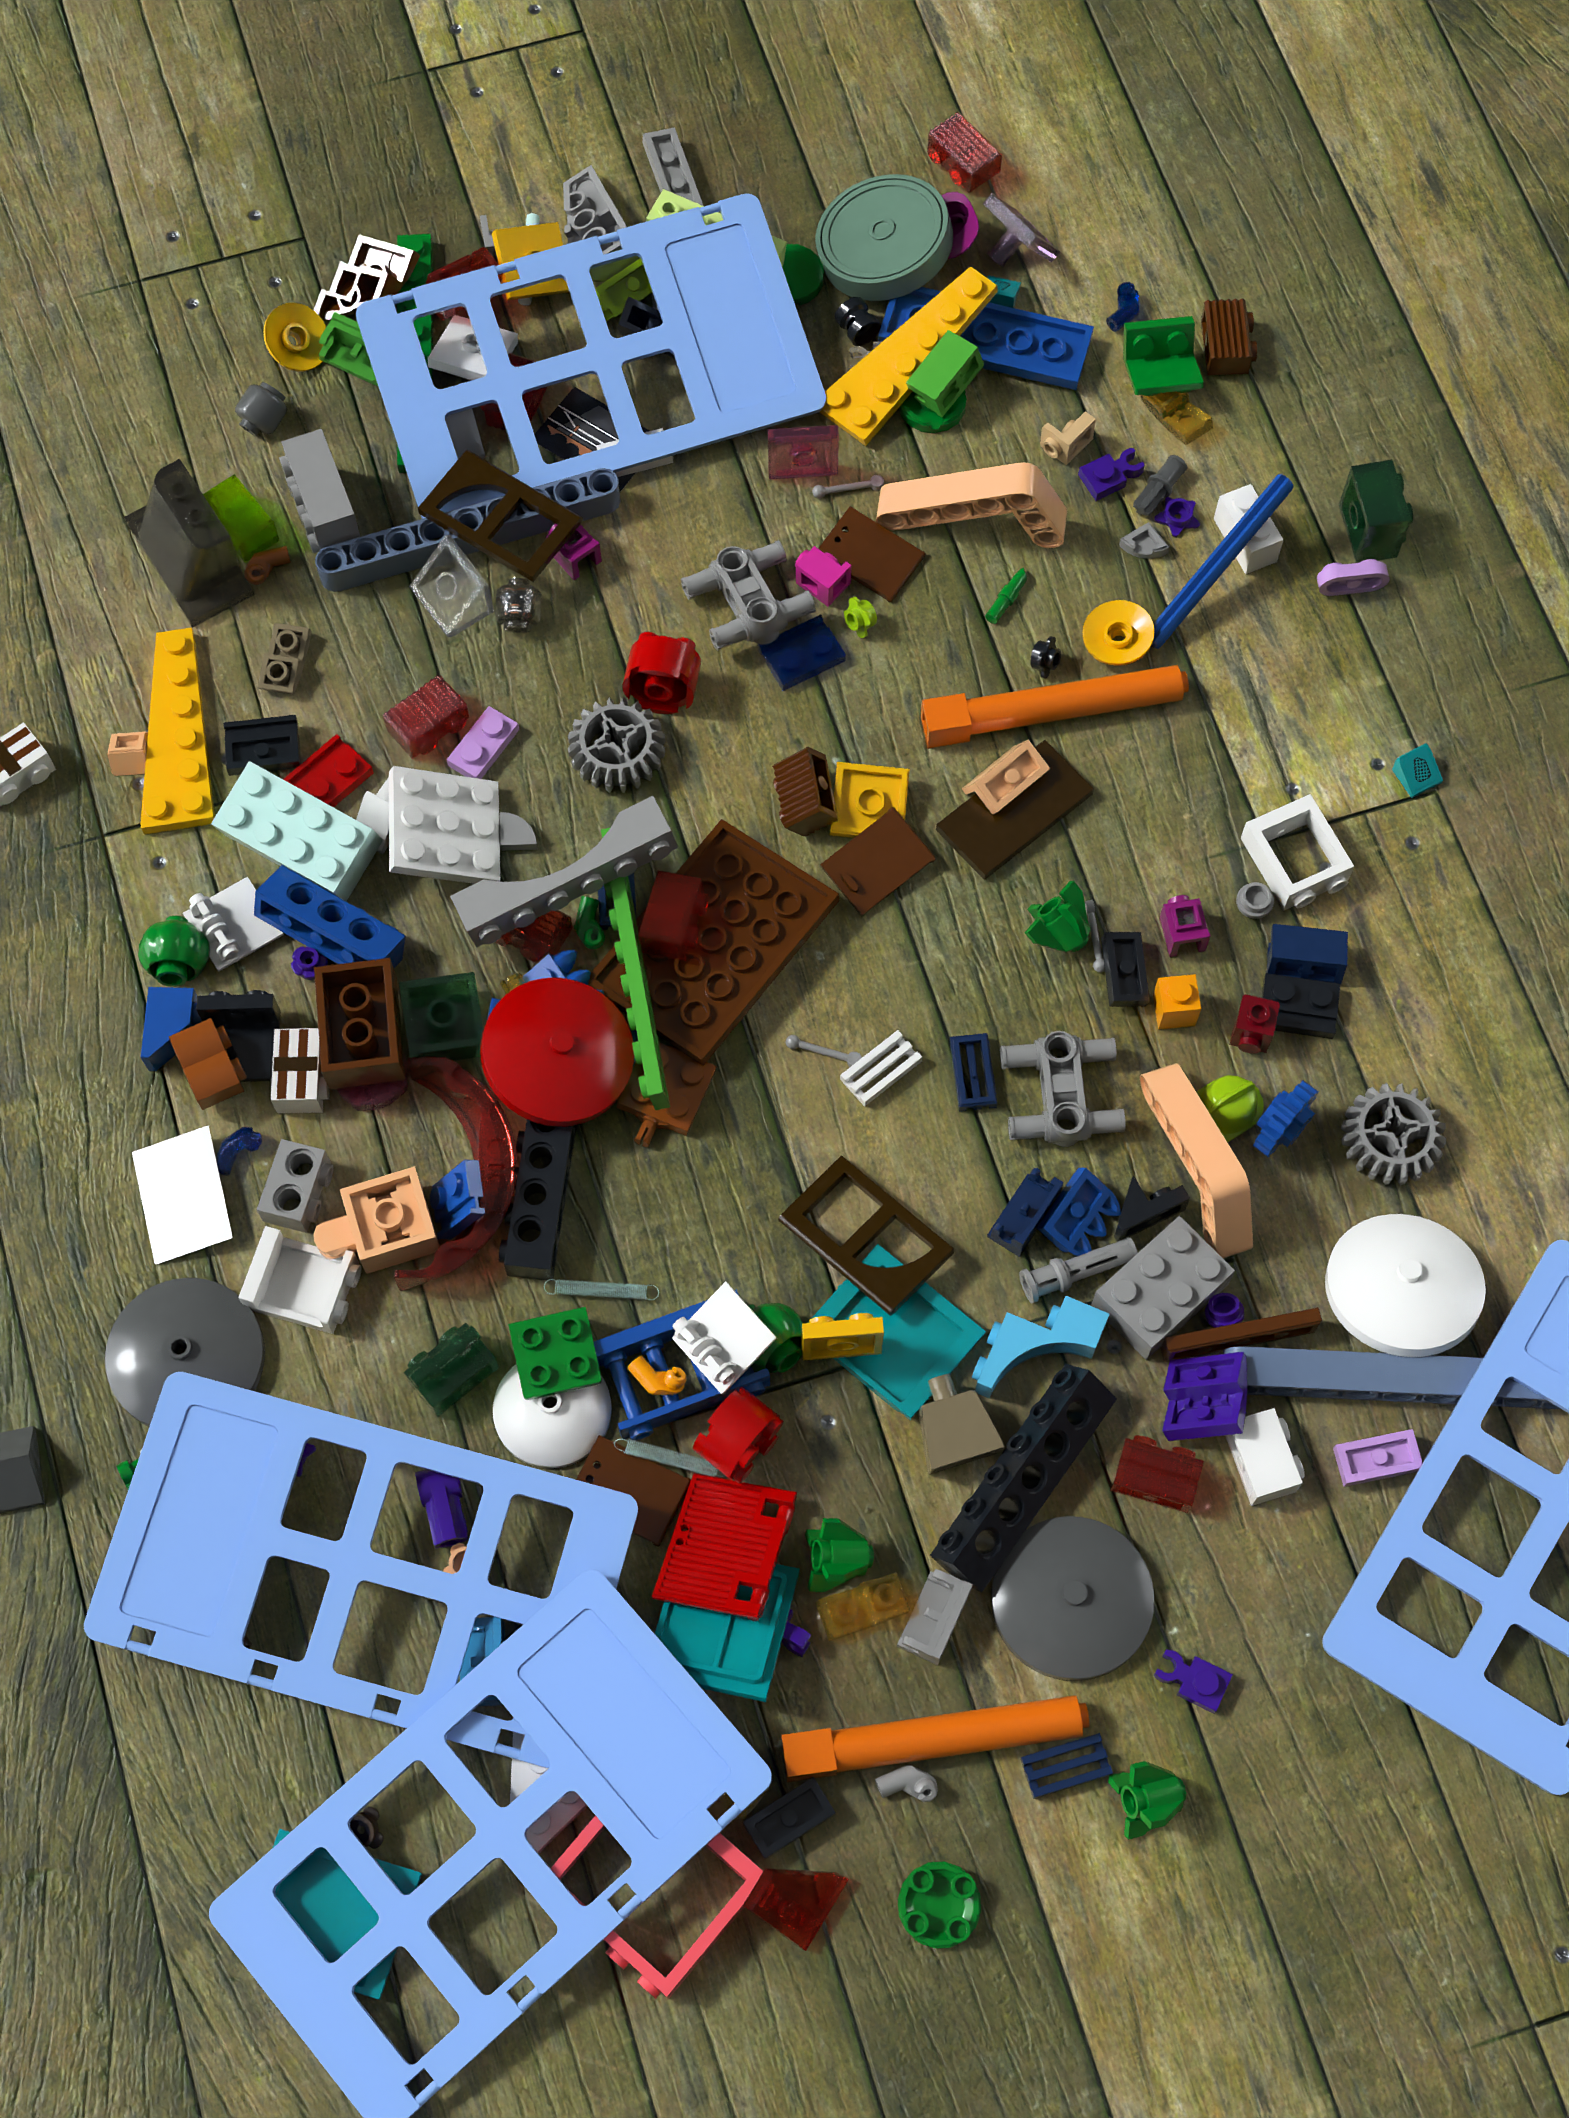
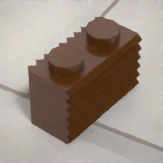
M1236 298L1234 300L1227 299L1226 301L1223 299L1217 301L1215 299L1204 302L1201 315V329L1207 376L1248 374L1251 362H1256L1257 342L1250 341L1249 334L1253 332L1254 328L1253 312H1247L1246 301L1243 298L1240 300Z
M806 747L772 766L776 776L773 784L780 796L778 799L781 802L780 807L782 808L779 812V817L786 829L801 836H809V834L825 828L826 825H831L832 822L838 821L825 754Z

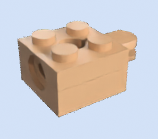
M415 1166L340 1189L347 1215L322 1222L316 1226L314 1231V1242L322 1256L333 1260L343 1257L346 1250L354 1253L358 1252L360 1262L366 1274L441 1251Z

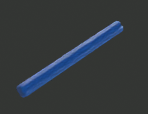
M1278 474L1157 618L1153 623L1154 640L1152 647L1156 649L1161 648L1293 490L1294 486L1289 478L1283 474Z

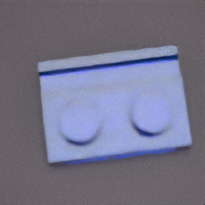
M821 614L779 634L777 639L769 644H758L760 655H763L768 668L783 691L846 661L844 650L830 628L824 623Z

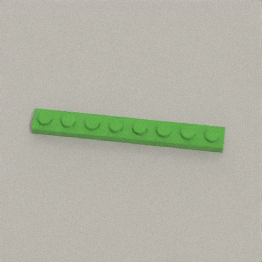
M610 828L601 829L602 838ZM618 877L604 884L607 898H613L615 907L609 909V917L613 930H619L620 941L615 942L616 955L619 964L625 963L626 974L620 975L625 997L630 996L632 1007L627 1008L626 1012L631 1030H637L638 1041L632 1042L634 1056L637 1064H643L644 1075L638 1077L643 1099L650 1098L655 1110L670 1107L629 877Z

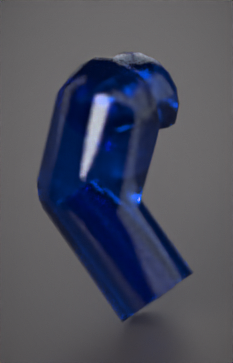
M1124 282L1118 286V310L1106 319L1107 325L1114 332L1123 328L1124 323L1132 321L1140 312L1139 293L1131 282Z
M242 1127L223 1139L216 1155L219 1174L230 1175L237 1154L243 1149H247L250 1152L258 1150L262 1143V1135L259 1132H254L252 1127Z

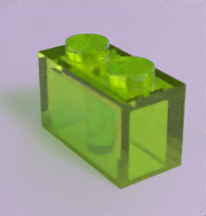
M235 474L199 496L204 508L200 512L204 522L212 531L216 528L222 534L220 539L230 554L236 552L244 563L249 561L254 553L264 551L280 541L274 521Z

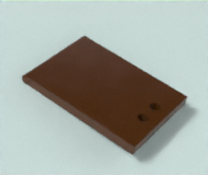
M851 506L818 548L823 553L832 554L841 566L845 562L851 564V578L888 602L894 600L926 556L924 551H921Z
M891 807L887 813L821 863L820 867L862 917L924 867L933 863L936 857L894 807Z
M599 1435L576 1480L631 1495L638 1505V1515L633 1534L659 1547L683 1500L691 1479L683 1477L649 1459L634 1456V1454L632 1456L630 1453L628 1455L625 1452V1447L617 1443L614 1446L613 1441Z

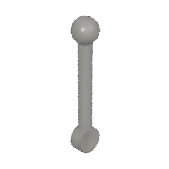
M874 475L868 481L830 487L816 485L812 493L814 497L821 499L825 494L871 487L873 490H881L884 479L880 475Z
M1087 900L1085 901L1089 926L1091 927V937L1096 959L1093 963V968L1098 973H1102L1105 971L1096 924L1094 901Z
M796 1035L788 1036L785 1042L786 1046L790 1049L802 1048L847 1061L849 1067L862 1058L858 1052L853 1051L846 1054L801 1041Z

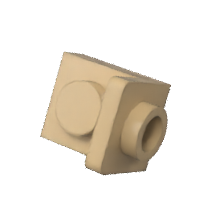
M1085 411L1076 421L1070 420L1062 432L1051 424L1046 423L1042 427L1040 445L1048 456L1057 458L1067 465L1093 440L1096 419Z

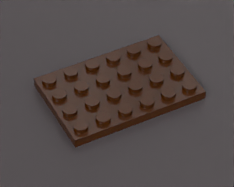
M721 819L636 919L657 1035L704 1066L840 901L839 893ZM614 945L591 972L588 985L596 990H603L604 995L619 1010L627 1014L626 1009L632 1007L630 996L625 997L620 975L626 974L625 963L619 964Z

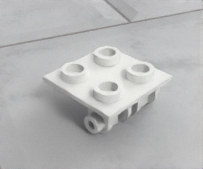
M248 877L210 898L203 896L202 893L193 895L189 900L191 903L190 909L183 912L188 922L195 925L207 937L210 944L209 957L218 971L225 969L284 935L282 931L254 916L256 889Z
M727 1282L689 1320L681 1317L673 1324L676 1332L672 1339L722 1395L777 1339L772 1331Z

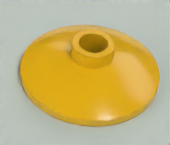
M285 303L275 308L265 321L263 331L265 345L275 361L283 367L298 372L309 371L323 362L319 360V353L323 347L319 340L326 325L322 318L308 306L299 303ZM288 336H292L295 338L296 346L291 344V342L288 339Z
M1125 600L1109 601L1096 607L1086 618L1082 632L1083 642L1087 651L1096 660L1114 666L1127 665L1142 658L1151 648L1154 640V624L1148 612L1138 604ZM1115 636H1122L1125 638L1122 641L1112 640Z

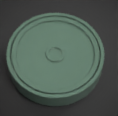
M890 174L861 181L838 195L826 208L818 223L815 242L824 272L832 285L850 297H861L863 300L882 301L898 298L919 289L942 269L952 249L953 227L945 201L932 185L913 176Z

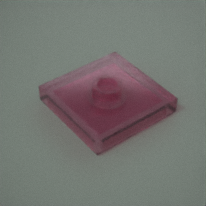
M838 425L767 429L769 479L838 475Z

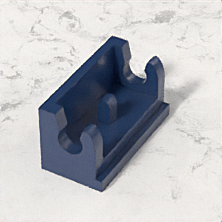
M1281 924L1272 925L1271 943H1268L1266 973L1338 983L1341 987L1347 968L1348 932Z
M1033 1168L1030 1174H1027L987 1234L989 1239L1018 1257L1022 1255L1037 1232V1226L1060 1195L1064 1183L1056 1177L1052 1178L1050 1182L1046 1181L1040 1176L1041 1171L1038 1168Z

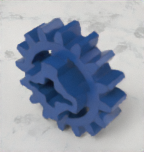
M1302 1080L1293 1092L1287 1093L1284 1090L1282 1093H1279L1257 1122V1125L1262 1130L1255 1139L1253 1146L1269 1157L1276 1151L1279 1145L1283 1144L1286 1147L1290 1144L1292 1145L1315 1115L1309 1108L1319 1091Z

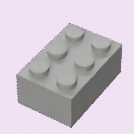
M322 429L281 441L285 456L279 457L290 494L296 503L295 506L300 521L306 530V536L312 553H317L324 547L360 537L353 509Z
M1178 1216L1095 1292L1091 1305L1109 1313L1107 1321L1147 1360L1162 1346L1165 1337H1170L1177 1333L1208 1304L1214 1295L1219 1294L1229 1285L1235 1270L1183 1218Z

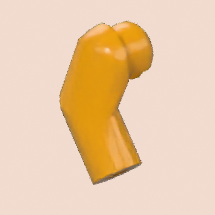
M643 1356L636 1358L627 1368L643 1388L652 1395H676L684 1389L687 1380L686 1373L681 1368L673 1367L672 1370L655 1371Z

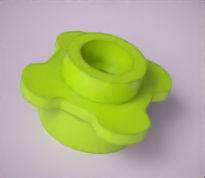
M857 597L849 599V607L844 611L846 624L851 630L856 631L860 638H865L868 636L867 629L875 626L877 623L876 611L867 600L860 601Z

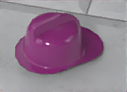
M947 192L941 195L945 201L953 227V245L948 259L956 258L970 249L979 231V221L971 202L964 194L959 192Z

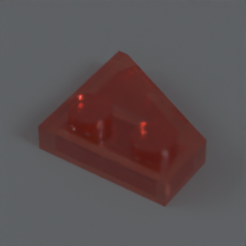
M765 1868L744 1902L743 1907L794 1945L807 1951L849 1879L836 1872Z

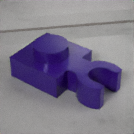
M1134 448L1124 450L1120 458L1115 461L1110 454H1107L1079 467L1078 476L1095 501L1125 488L1127 483L1126 477L1137 478L1142 475L1145 466L1143 462L1137 465H1130L1128 463L1134 459Z
M1165 1650L1162 1657L1174 1664V1671L1172 1673H1165L1157 1669L1153 1676L1162 1683L1177 1682L1181 1684L1177 1696L1215 1714L1233 1674L1197 1656L1193 1658L1190 1666L1184 1664L1182 1657L1176 1651Z

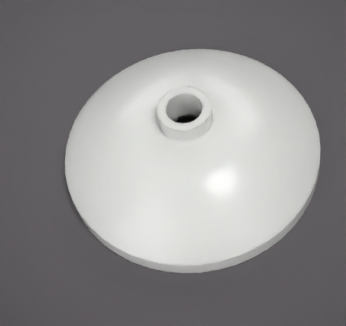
M517 1364L514 1365L501 1380L493 1402V1420L500 1440L516 1458L539 1468H562L585 1459L589 1455L598 1436L605 1437L611 1421V1398L603 1377L601 1376L602 1382L598 1385L525 1400ZM546 1398H556V1406L553 1408L544 1407L543 1402Z

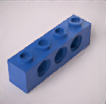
M283 865L255 891L254 916L302 944L314 948L318 953L337 964L390 958L395 968L403 959L404 934Z

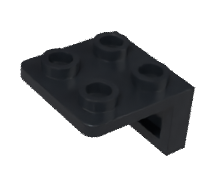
M252 990L242 995H231L223 991H214L205 996H197L196 1010L202 1022L211 1018L216 1028L224 1026L232 1043V1046L226 1049L230 1060L238 1057L247 1077L240 1082L272 1081L274 1029H280L281 1010L274 995L262 990Z

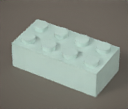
M250 761L211 823L230 839L279 866L287 867L344 901L348 900L383 841L370 827Z

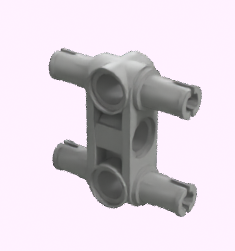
M779 540L753 551L736 546L726 547L719 552L717 559L709 564V568L686 578H681V585L688 600L717 589L722 591L737 618L714 629H709L712 644L717 651L743 640L757 644H769L777 639L779 631L784 630L788 626V622L816 612L813 597L808 590L783 601L775 600L762 578L760 571L786 562V554Z
M1054 1031L1046 1037L1034 1040V1044L1001 1046L1000 1059L1002 1069L1035 1066L1036 1070H1039L1044 1109L1042 1115L1008 1117L1009 1139L1044 1138V1141H1048V1143L1069 1147L1078 1141L1091 1138V1134L1125 1132L1124 1109L1090 1111L1089 1108H1086L1081 1070L1083 1063L1116 1061L1115 1038L1081 1040L1080 1037L1065 1031ZM1055 1048L1065 1051L1067 1056L1055 1058L1049 1051ZM1062 1119H1069L1076 1127L1071 1130H1065L1057 1122Z

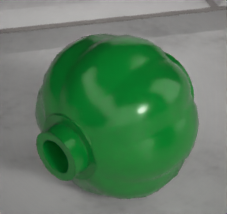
M169 916L165 921L154 923L145 931L139 944L138 958L145 971L152 975L160 984L177 987L184 985L187 981L194 980L203 972L209 960L210 944L204 933L196 928L195 925L189 923L185 917Z
M764 1303L757 1307L754 1304L748 1305L777 1337L751 1365L754 1372L765 1368L768 1369L769 1373L788 1371L802 1356V1321L800 1316L791 1307L781 1303Z

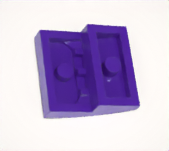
M1244 1352L1170 1360L1163 1389L1169 1400L1162 1430L1167 1440L1175 1441L1243 1434L1247 1404V1361Z

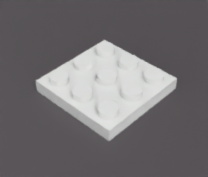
M393 766L389 771V872L472 884L483 879L500 882L498 781Z

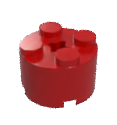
M652 632L641 633L630 650L622 686L625 696L630 699V695L639 701L643 710L650 708L653 713L657 714L678 713L679 707L686 705V709L689 708L694 701L701 667V659L695 650V643L684 637L676 639L668 636H658Z
M740 1387L739 1392L737 1390L733 1391L707 1421L710 1423L708 1428L709 1434L706 1437L700 1432L694 1442L693 1450L730 1480L734 1479L741 1484L753 1470L754 1464L751 1462L760 1452L765 1456L776 1444L779 1438L776 1434L784 1421L780 1419V1415L748 1390Z

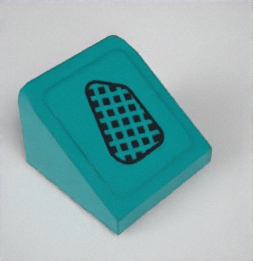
M988 275L987 278L995 283L998 288V292L990 300V303L1014 308L1021 282Z
M1427 743L1399 756L1392 768V771L1411 798L1443 782L1433 753Z

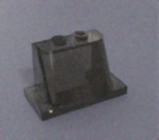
M178 459L161 468L155 476L147 505L125 516L124 519L193 628L254 596V592L243 575L230 535L182 461Z

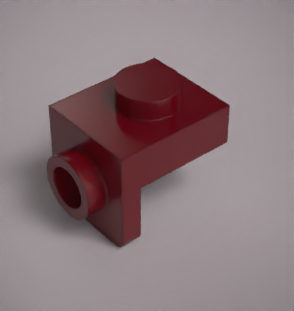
M1247 994L1243 995L1229 1045L1238 1046L1241 1051L1246 1053H1267L1274 1036L1280 1007L1279 1002Z

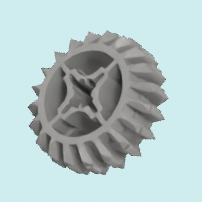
M609 697L607 706L602 707L595 701L593 712L583 709L581 713L582 720L574 719L572 724L573 731L568 734L570 744L568 754L572 759V767L575 771H580V777L583 781L591 779L592 786L595 789L604 783L609 793L614 786H619L620 790L625 793L627 784L630 783L638 789L641 785L640 778L650 781L653 777L652 770L659 771L661 767L660 759L665 756V747L663 745L666 742L665 734L661 731V723L658 719H653V712L650 708L642 711L641 704L638 701L630 707L625 697L620 701V704H614V701ZM600 731H603V735L594 741L595 744L588 747L592 738ZM645 743L641 753L631 760L630 755L639 749V745Z
M1388 1083L1382 1084L1379 1092L1371 1087L1367 1089L1365 1097L1358 1095L1353 1101L1354 1106H1349L1345 1112L1347 1120H1344L1341 1125V1130L1347 1133L1341 1140L1342 1145L1351 1147L1346 1154L1347 1159H1359L1356 1165L1357 1171L1363 1170L1365 1167L1370 1169L1369 1180L1375 1179L1377 1174L1383 1175L1384 1185L1390 1184L1393 1176H1395L1401 1186L1407 1182L1408 1176L1412 1180L1418 1181L1422 1176V1171L1430 1173L1434 1168L1433 1162H1438L1441 1159L1443 1153L1440 1148H1443L1447 1141L1446 1137L1440 1135L1445 1131L1446 1123L1436 1121L1441 1115L1440 1109H1428L1431 1097L1420 1101L1417 1099L1418 1088L1413 1089L1410 1094L1404 1093L1403 1083L1398 1084L1394 1092H1392ZM1382 1111L1383 1116L1380 1119V1124L1374 1125L1372 1129H1365V1119L1375 1112ZM1402 1114H1405L1412 1120L1405 1118ZM1415 1139H1422L1421 1151L1414 1156L1406 1158L1407 1144L1413 1143ZM1375 1148H1379V1149L1383 1150V1151L1386 1153V1155H1383L1382 1153H1380L1379 1151H1377Z

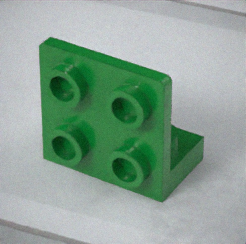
M1193 316L1124 323L1123 360L1135 395L1154 396L1158 393L1176 391L1187 393L1203 388L1204 380L1194 356L1195 322Z
M586 1307L508 1324L525 1400L594 1386L602 1382Z

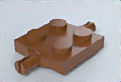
M659 1043L670 1107L655 1110L650 1098L643 1099L638 1077L644 1075L643 1064H637L636 1062L630 1079L617 1102V1108L635 1115L642 1122L634 1142L640 1145L643 1140L642 1146L649 1147L656 1128L670 1129L687 1136L715 1075L717 1066L708 1062L702 1066L676 1047Z

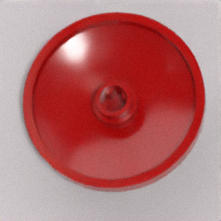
M542 978L529 981L514 988L493 1008L481 1038L480 1056L482 1068L495 1095L519 1116L548 1126L578 1125L602 1115L621 1096L630 1079L634 1064L632 1034L622 1013L604 994L587 984L571 979Z

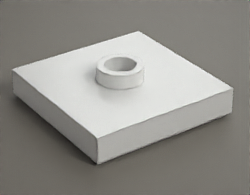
M458 315L453 316L428 357L429 368L469 380L486 376L487 370L470 319ZM499 328L508 357H510L518 343V333Z

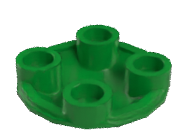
M945 1861L928 1862L914 1869L903 1882L898 1896L899 1917L906 1932L918 1943L932 1948H950L965 1941L976 1928L981 1914L980 1892L974 1879L961 1867Z

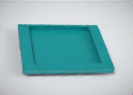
M879 1244L862 1261L863 1264L881 1268L904 1265ZM846 1279L812 1317L829 1316L833 1318V1321L849 1320V1317L854 1314L870 1313L873 1315V1318H883L882 1354L833 1359L910 1421L917 1414L920 1407L932 1396L928 1380L944 1374L951 1375L954 1369L986 1333L983 1328L926 1282L895 1314L890 1316Z
M779 1564L775 1565L769 1585V1596L763 1615L758 1621H752L747 1617L664 1601L655 1635L702 1689L766 1702L800 1569ZM740 1585L736 1599L750 1601L753 1592L752 1587Z
M279 1828L273 1848L290 1832ZM319 1848L285 1878L275 1890L277 1898L330 1963L337 1961L379 1921L378 1913L325 1848ZM375 1858L403 1894L409 1895L418 1887L422 1873ZM397 1949L355 1986L354 1992L381 2000Z

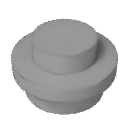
M1253 882L1246 884L1239 890L1236 904L1239 911L1246 917L1259 919L1270 913L1274 904V897L1266 885Z

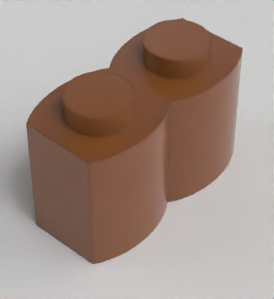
M210 1018L169 1036L193 1094L202 1110L244 1092L240 1081L247 1077L238 1057L230 1060L226 1049L231 1047L232 1043L223 1025L216 1028Z

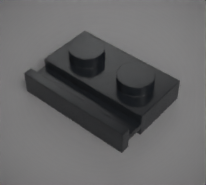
M296 715L223 723L225 729L226 770L229 776L241 775L249 761L267 771L295 769L301 764Z
M1270 973L1265 974L1261 998L1277 1001L1280 1004L1275 1031L1328 1039L1334 1038L1336 1034L1335 1027L1340 984Z

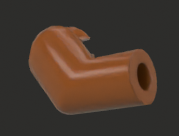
M287 546L254 553L244 571L246 580L251 584L259 585L267 579L274 567L291 563Z

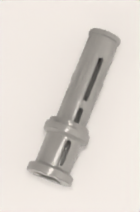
M1126 1237L1124 1240L1063 1261L1061 1258H1054L1050 1260L1049 1265L1032 1271L1027 1269L1021 1270L1019 1272L1020 1282L1027 1299L1032 1304L1038 1302L1040 1296L1057 1290L1061 1292L1068 1291L1072 1287L1073 1282L1128 1263L1138 1252L1133 1240L1130 1237Z

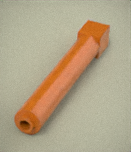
M1178 665L970 699H966L965 693L922 700L921 721L927 748L970 742L971 735L1182 701L1184 693L1189 691V682L1186 672L1180 671Z
M1073 1695L838 1730L826 1728L782 1735V1747L787 1782L807 1780L812 1777L835 1776L838 1772L1083 1737V1728H1089V1715L1086 1703H1079L1077 1696Z

